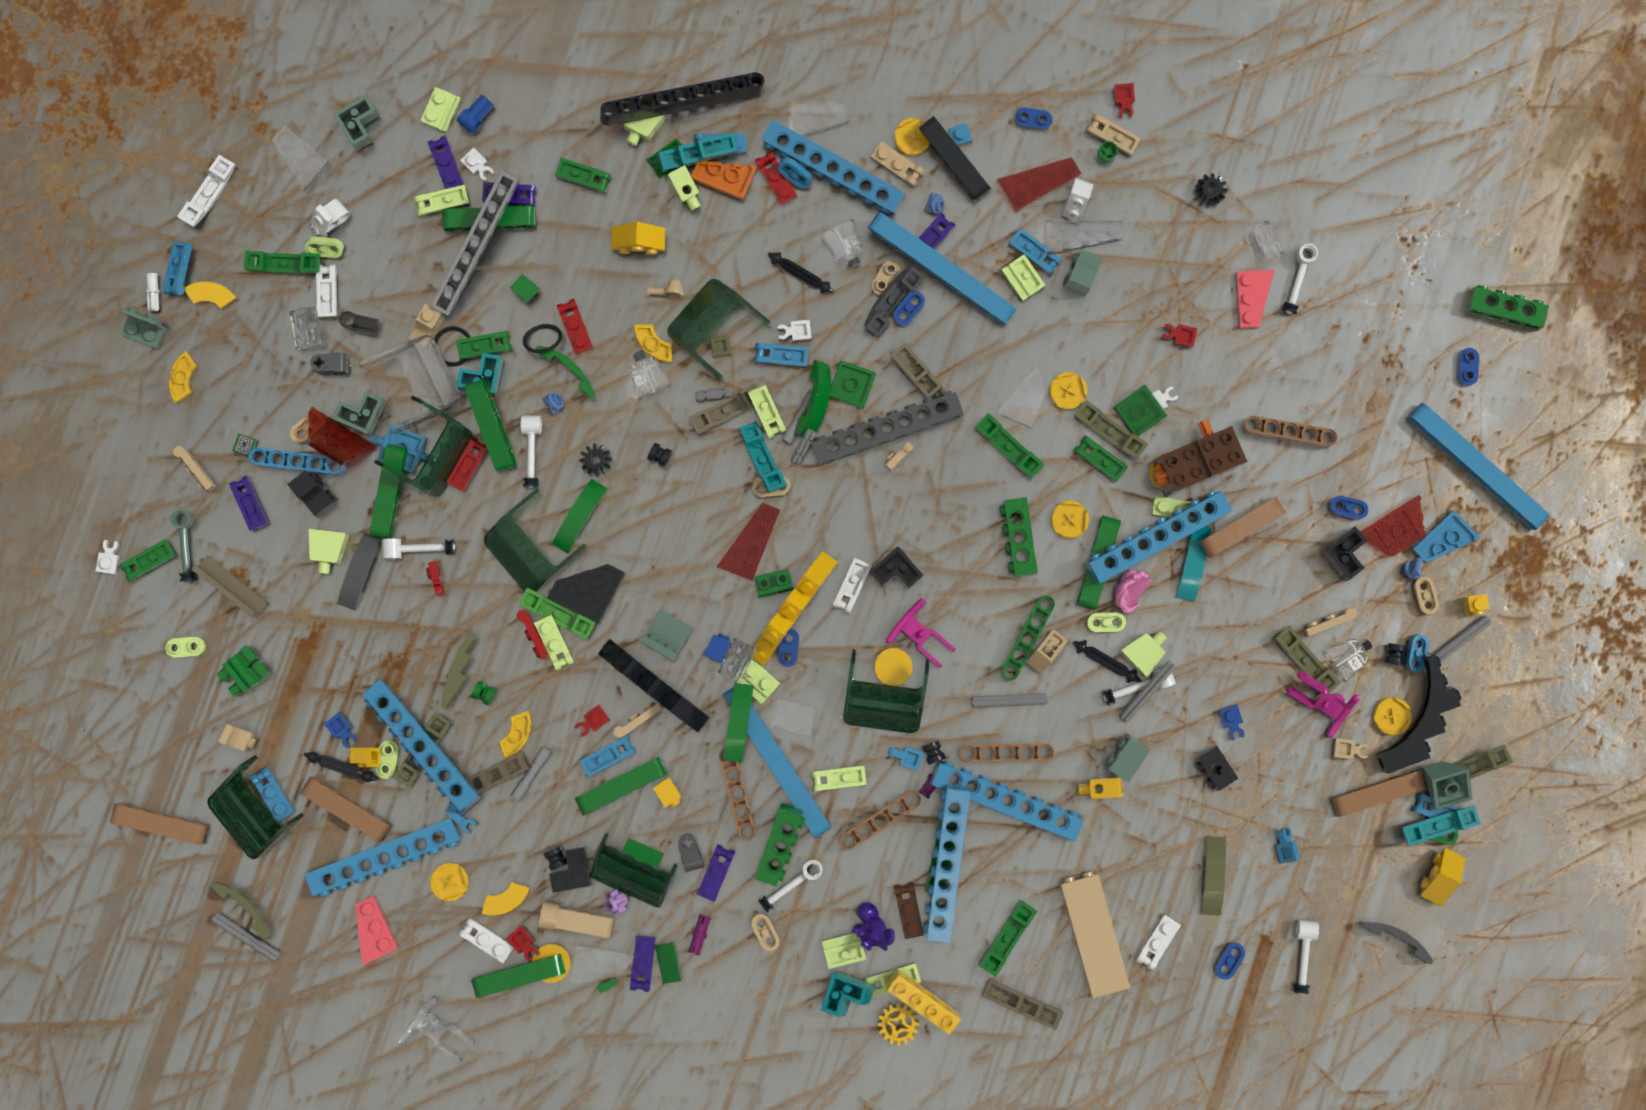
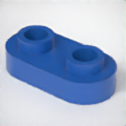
M1027 107L1018 109L1014 117L1015 123L1019 127L1040 131L1049 129L1053 120L1052 115L1048 111ZM1026 114L1028 118L1023 119L1021 115ZM1045 117L1046 122H1041L1040 118Z
M918 291L910 292L896 308L894 321L900 326L908 325L923 308L925 303L924 296ZM917 299L919 303L913 305L911 301ZM902 313L907 316L904 320L899 317Z
M1466 348L1458 356V381L1463 386H1471L1477 382L1479 377V353L1474 348ZM1468 354H1471V355H1472V357H1473L1472 360H1469V359L1467 358V355H1468ZM1467 373H1470L1472 375L1471 379L1467 378Z
M1336 496L1329 503L1330 511L1338 516L1360 520L1368 514V506L1361 500ZM1336 503L1341 504V509L1336 508ZM1355 507H1358L1360 509L1359 514L1355 513Z
M790 628L779 644L778 651L779 663L785 667L793 666L797 661L799 635L796 630ZM788 634L793 636V640L790 642L786 640ZM787 653L791 655L789 661L784 659V655Z
M1230 943L1226 946L1215 965V973L1219 978L1227 980L1234 976L1245 957V949L1242 945ZM1233 949L1237 950V955L1235 956L1231 955ZM1222 966H1227V972L1223 973L1221 971Z

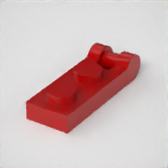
M771 150L766 153V156L758 157L754 160L781 206L797 197L789 180L779 173V163ZM770 162L772 167L766 169L765 164Z
M571 299L563 305L562 303L556 305L575 355L593 349L575 299ZM572 309L574 314L567 316L565 312Z
M475 437L471 438L446 483L462 492L465 491L488 452L486 444L478 442L479 439ZM474 448L479 450L477 455L471 453Z
M519 610L516 617L524 623L526 627L524 633L529 641H533L535 645L533 651L536 657H541L542 660L548 659L550 656L530 614L525 610Z

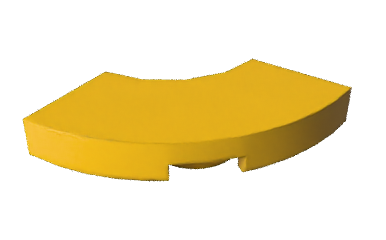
M197 282L185 287V292L195 305L201 302H211L223 309L237 299L226 287L213 282Z
M634 324L635 335L642 349L658 361L672 363V343L664 342L658 338L653 324Z
M187 351L177 358L171 368L169 391L176 404L192 394L190 378L192 373L198 368Z
M529 710L510 717V731L504 739L499 741L504 760L517 754L526 744L531 731V715Z
M511 882L508 889L502 894L486 896L481 914L501 915L515 909L524 901L531 887Z

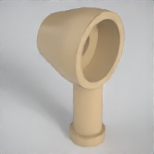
M672 279L668 282L666 288L648 286L647 295H662L675 300L682 299V283L679 280Z

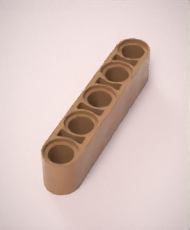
M1250 416L1242 423L1243 432L1251 436L1320 448H1328L1337 441L1336 432L1329 428L1260 416ZM1248 421H1253L1256 424L1255 430L1248 428ZM1267 424H1271L1274 426V433H1269L1267 431ZM1286 427L1293 430V436H1288L1285 433ZM1305 431H1310V432H1311V434H1312V439H1311V440H1308V439L1305 438V436H1304V432H1305ZM1324 434H1328L1331 437L1330 443H1326L1323 440Z
M1276 496L1202 540L1200 544L1208 557L1212 558L1287 512Z
M1045 743L972 744L960 747L958 755L964 762L1048 761L1054 756V749L1051 745ZM986 747L992 751V755L988 759H985L981 754L982 750ZM1004 747L1011 750L1009 758H1003L1001 755V750ZM1023 747H1027L1030 750V755L1027 758H1023L1020 754V750ZM1042 747L1049 749L1050 753L1046 758L1040 755ZM965 748L972 750L973 754L969 759H965L962 755V751Z
M724 748L719 753V759L737 832L741 839L750 840L755 835V826L740 765L736 761L726 762L723 760ZM731 769L738 772V778L734 781L727 777V773ZM735 788L742 790L743 796L741 799L733 798L732 791ZM739 807L747 809L748 814L745 818L737 816L736 811ZM744 826H749L752 829V835L749 837L743 836L741 829Z
M1416 770L1331 799L1337 817H1341L1427 789L1422 771Z
M309 777L300 792L302 796L378 842H381L390 827V824L314 777Z
M908 791L844 832L839 837L840 847L844 850H851L914 810L921 803L920 794L916 791ZM910 794H915L918 798L917 803L914 805H910L907 802V797ZM895 804L901 807V813L897 816L891 813V807ZM877 815L885 817V823L882 826H877L874 822ZM865 825L869 828L867 836H860L858 834L860 826ZM845 836H850L853 839V843L849 847L842 845V839Z
M117 803L114 805L110 820L112 824L199 845L203 843L207 825Z

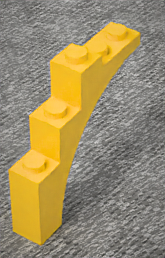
M821 552L761 634V637L749 654L751 658L763 666L766 665L790 628L838 562L825 552Z

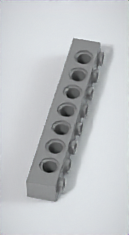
M501 170L431 305L432 308L447 316L451 315L520 182V179Z

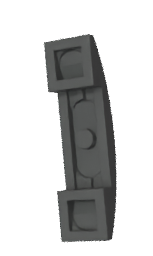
M912 265L902 271L879 296L864 326L879 337L890 323L887 320L909 290L914 292L924 279V276Z
M364 532L344 578L337 602L338 605L356 611L362 595L361 591L374 557L377 556L382 538L370 536V534Z
M1362 921L1359 923L1361 927L1380 936L1384 930L1413 946L1410 954L1432 965L1433 960L1427 950L1406 932L1378 922Z

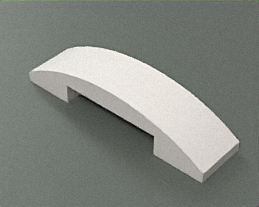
M218 155L209 168L210 173L191 201L186 202L177 218L195 227L220 196L235 168V164Z

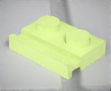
M435 87L420 120L421 123L447 133L460 104L461 97Z
M1025 254L1001 269V272L1022 302L1046 286Z
M752 658L733 678L737 683L754 685L752 696L761 704L780 685L774 677Z
M851 933L822 941L828 969L866 960L864 948L861 946V938Z

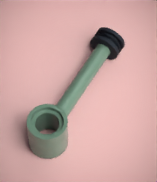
M178 509L171 514L170 522L173 527L179 530L183 573H179V576H181L179 580L180 582L189 583L195 580L193 578L195 572H191L187 529L192 527L194 517L189 511ZM184 514L186 521L180 525L178 519Z

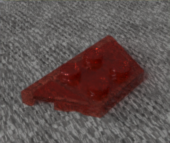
M311 407L309 410L308 445L341 466L374 450L375 445L314 407Z
M1417 495L1360 531L1366 538L1367 543L1393 557L1424 538L1426 535L1425 527L1423 526V512H1421V496Z

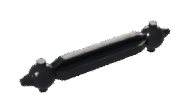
M781 252L768 253L772 264L779 263L782 268L814 287H820L821 293L834 292L829 281L822 282L818 276L791 260L782 258Z
M1087 640L1073 642L1078 654L1085 652L1087 657L1116 674L1126 676L1128 683L1141 681L1136 673V669L1129 671L1124 664L1095 647L1088 646Z
M314 751L303 754L309 762H317L322 767L356 779L362 778L365 782L377 780L371 771L364 772L360 767L329 756H319Z

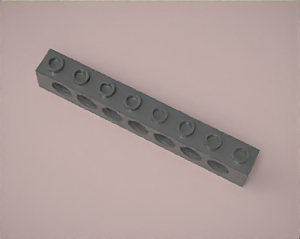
M947 391L940 394V398L933 399V397L924 399L922 401L923 404L916 406L913 403L905 406L903 411L897 412V410L886 413V417L879 418V416L868 419L869 423L862 425L859 422L851 425L849 430L843 431V429L833 431L832 436L825 437V435L814 438V442L811 444L819 466L963 416L964 413L957 393ZM938 404H944L947 409L944 413H939L935 407ZM925 410L928 412V417L920 419L917 415L918 412ZM901 417H908L910 424L907 426L901 425L899 422ZM884 423H890L892 430L884 432L881 427ZM871 429L874 431V436L872 438H865L863 435L864 431ZM847 436H854L856 442L853 445L847 444L845 442ZM836 442L838 444L837 450H828V444Z

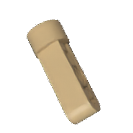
M543 901L538 928L554 931L556 928L610 938L614 918L559 908V904Z

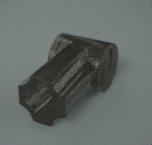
M345 311L339 316V323L346 331H355L375 336L377 333L378 319L353 314L350 311ZM347 317L353 318L351 325H344V320Z

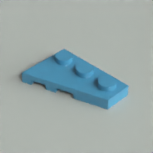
M1453 510L1411 550L1418 557H1421L1424 563H1427L1481 537Z

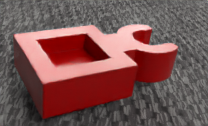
M1134 83L1115 84V103L1121 104L1118 112L1119 116L1123 117L1124 109H1128L1129 115L1133 116L1134 111L1130 103L1135 102Z
M1170 324L1164 325L1165 329L1170 330V334H1163V339L1175 338L1174 344L1193 348L1197 328L1179 324L1177 329H1174Z
M436 561L429 562V568H426L428 579H432L435 595L445 594L439 564Z
M598 704L583 716L586 721L584 723H577L574 728L577 729L583 726L585 731L580 736L584 737L589 733L590 728L597 731L610 719Z
M520 926L506 938L517 953L520 954L524 951V958L528 962L533 961L529 956L531 951H534L536 955H540V951L531 946L534 939L524 926Z

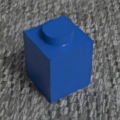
M721 633L718 636L714 634L704 656L722 664L732 644L728 641L729 637Z

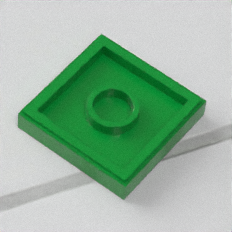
M840 360L831 385L830 398L864 409L876 372Z
M1146 384L1114 406L1129 429L1136 436H1140L1168 416Z

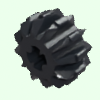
M1211 173L1210 178L1205 174L1203 180L1199 179L1197 181L1199 186H1196L1195 190L1199 193L1196 195V198L1202 197V204L1207 200L1208 206H1211L1213 202L1218 205L1220 200L1225 199L1224 194L1228 192V189L1224 188L1227 183L1226 181L1220 182L1221 176L1215 179L1214 173ZM1209 186L1215 189L1213 193L1208 191Z
M593 444V450L586 446L588 453L582 451L581 455L585 458L579 459L580 463L586 464L581 468L583 470L588 469V475H591L593 470L596 477L599 475L598 470L605 474L606 471L603 468H611L606 463L612 461V457H606L610 454V451L606 450L603 452L604 445H601L598 450L597 444ZM596 456H598L600 462H596V464L594 465L591 459L592 457L596 458Z

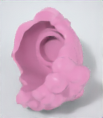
M1128 569L1119 578L1114 594L1115 603L1124 613H1132L1138 607V598L1145 589L1150 587L1151 580L1146 572Z

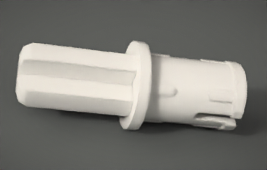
M147 273V290L145 294H147L148 311L157 312L159 311V294L161 293L158 290V274Z

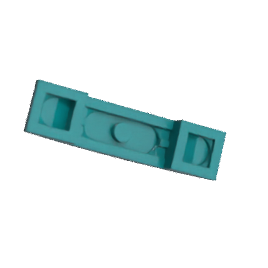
M757 421L740 427L739 431L747 452L767 491L771 493L786 487L785 479L766 446L764 436Z
M1204 526L1189 536V545L1176 598L1193 602L1196 600L1207 553L1200 542L1211 535V527Z
M1474 805L1402 827L1409 847L1438 836L1477 826L1481 823Z

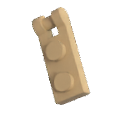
M1094 114L1091 125H1088L1085 131L1104 142H1114L1120 151L1132 156L1141 138L1106 118ZM1099 125L1104 126L1102 131L1097 129Z
M882 141L871 155L872 160L912 187L917 183V178L925 172L920 166L915 165ZM908 169L913 171L910 176L906 174Z
M182 446L174 448L173 454L183 459L187 464L185 469L190 475L194 474L197 477L198 481L196 482L203 491L206 489L212 492L217 488L186 448Z
M1348 608L1343 610L1340 616L1336 617L1335 614L1325 617V622L1318 624V621L1309 623L1307 624V629L1302 630L1304 636L1308 637L1356 618L1357 611L1354 608Z
M652 702L644 708L645 712L639 716L636 713L628 719L630 723L624 727H616L614 735L618 738L628 735L664 709L660 703L655 705Z

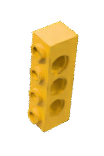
M896 969L885 983L888 992L950 1035L961 1021L957 1010L899 969Z

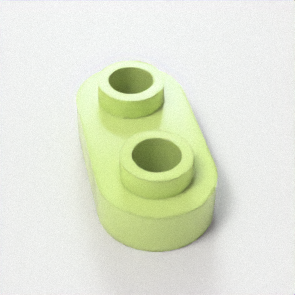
M312 236L307 239L304 248L307 253H320V257L338 258L342 255L344 245L336 238Z
M1094 613L1087 619V627L1095 633L1119 632L1126 625V619L1120 613ZM1095 619L1100 622L1098 627L1093 625ZM1113 619L1118 620V626L1112 624Z
M199 637L174 638L166 644L167 654L174 658L200 656L206 650L205 641ZM193 643L197 644V649L195 650L192 649ZM176 644L178 650L174 652L172 647Z
M387 740L379 747L381 748L380 767H376L378 776L383 779H390L396 773L400 751L399 745L395 741ZM388 746L392 748V752L389 754L385 751ZM385 765L389 767V771L387 773L383 772V767Z

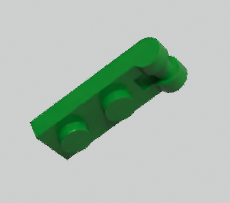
M564 158L560 159L555 173V177L601 193H606L607 181H610L612 176L607 172ZM596 176L601 178L599 183L594 182Z
M509 331L456 340L459 359L482 356V353L495 354L512 351V345L509 344L508 340L510 337ZM500 339L502 345L496 346L495 340Z
M1084 435L1081 439V444L1076 446L1073 451L1117 482L1128 466L1091 438ZM1088 446L1093 449L1090 454L1085 451Z
M164 539L121 563L119 567L125 572V578L129 583L171 560L176 555L168 541ZM135 564L137 570L133 572L131 567Z

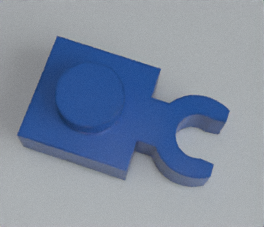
M1238 705L1218 710L1224 729L1230 728L1229 738L1235 740V731L1240 733V737H1244V731L1238 725L1243 723Z
M341 712L324 723L335 739L341 736V742L344 747H349V744H347V738L349 737L354 742L357 741V737L348 732L352 726Z

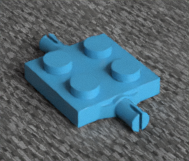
M392 425L389 426L388 432L383 438L371 436L370 443L380 445L378 462L383 463L387 444L408 448L404 471L414 474L421 460L430 464L433 462L430 459H434V456L424 453V446L427 440L424 436L399 429Z

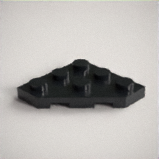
M606 564L577 573L573 576L556 580L547 598L599 624L625 572Z

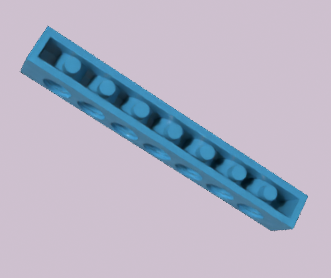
M773 119L761 139L765 141L764 146L773 151L775 148L781 150L780 155L786 158L794 157L802 167L806 169L808 166L815 169L813 173L822 178L825 175L832 178L830 180L831 183L838 187L841 184L848 187L846 191L854 196H857L859 193L864 196L863 201L872 206L874 202L881 206L880 210L887 214H890V212L896 213L906 194ZM781 136H787L788 143L785 146L779 145V138ZM798 145H803L805 148L802 155L795 153V148ZM820 154L821 161L819 164L812 163L813 155ZM831 163H836L838 166V170L835 173H829L828 166ZM848 172L854 174V180L850 183H847L844 179L845 174ZM865 181L871 184V188L867 192L861 190V184ZM882 190L886 191L887 199L879 201L877 194Z
M1212 490L1204 495L1205 499L1201 501L1196 499L1188 504L1189 508L1185 510L1179 508L1171 513L1172 517L1168 519L1163 517L1155 522L1156 526L1152 528L1149 526L1144 527L1138 531L1139 535L1135 537L1130 535L1122 540L1123 544L1119 546L1114 544L1106 548V553L1100 556L1097 553L1089 558L1090 562L1085 565L1095 583L1100 584L1232 512L1233 510L1223 492ZM1205 504L1211 507L1209 514L1204 511ZM1189 513H1192L1195 517L1193 523L1188 521L1187 516ZM1172 522H1176L1178 525L1176 532L1171 529ZM1156 531H1159L1162 535L1160 541L1154 537ZM1139 540L1145 542L1144 550L1138 547ZM1123 549L1129 552L1127 559H1124L1121 555ZM1106 558L1112 560L1111 568L1105 566Z
M379 679L363 693V696L366 698L364 700L365 704L370 709L374 708L378 712L376 717L383 724L385 722L388 724L390 734L402 741L401 747L407 753L410 751L413 754L414 758L412 760L419 768L422 766L427 771L424 773L431 782L435 781L439 786L437 790L443 797L447 795L451 800L449 802L450 806L456 812L459 810L464 813L481 798L385 681ZM383 699L388 700V705L385 708L380 707V702ZM395 713H399L400 720L393 723L392 716ZM411 727V729H412V734H411V736H410V737H405V736H404V731H405V729ZM423 742V751L417 752V744ZM436 757V764L430 767L428 764L429 759ZM444 771H447L449 778L442 782L440 776ZM456 786L461 787V793L458 796L453 795V789Z
M943 761V764L937 763L929 783L930 785L946 790L947 784L967 787V783L973 780L976 788L970 792L971 801L1076 842L1084 821L1079 818L1080 814L1070 810L1068 813L1061 811L1062 807L1053 803L1047 806L1043 804V799L1035 796L1032 799L1025 797V792L1017 789L1012 792L1007 790V785L1000 782L994 785L989 783V778L979 775V778L972 776V771L961 768V771L954 769V764ZM955 773L958 776V781L955 784H950L949 776ZM992 788L994 794L991 798L987 799L985 797V790ZM1010 795L1012 801L1009 805L1005 806L1003 804V797ZM1023 802L1029 804V810L1025 813L1020 808ZM1045 809L1047 817L1041 820L1038 813L1040 810ZM1063 816L1065 823L1059 827L1056 820L1058 817Z
M947 784L946 790H942L941 801L944 802V807L939 810L938 818L942 822L941 828H937L936 839L939 840L938 847H934L933 858H936V866L932 865L931 877H934L933 885H929L928 896H931V904L927 903L926 915H929L928 922H924L923 934H926L928 941L950 943L970 800V787ZM957 803L959 808L952 811L949 809V805ZM949 822L957 824L956 828L952 830L948 829L946 825ZM952 841L954 846L952 848H945L944 843ZM949 860L952 862V864L949 867H943L941 865L942 861ZM941 879L949 881L946 886H941L938 882ZM938 898H945L947 900L943 905L936 903ZM936 917L944 919L940 924L935 923L933 920Z
M449 818L306 873L305 877L312 896L318 895L321 898L329 895V890L337 888V891L349 887L348 883L354 880L357 884L367 880V875L373 874L375 877L385 873L384 869L392 867L393 870L403 866L402 862L410 860L411 863L422 859L421 855L428 852L430 856L440 852L439 848L445 845L447 849L458 845L457 841L461 840V836L456 822ZM436 832L443 834V841L441 843L436 842L434 839ZM418 839H422L425 842V847L422 850L416 847ZM400 846H404L407 849V854L404 857L398 854ZM382 853L388 855L389 860L386 864L380 861ZM364 860L370 863L368 871L362 869L361 864ZM346 867L352 870L350 878L345 877L343 874V870ZM327 874L332 875L334 878L331 885L325 882Z

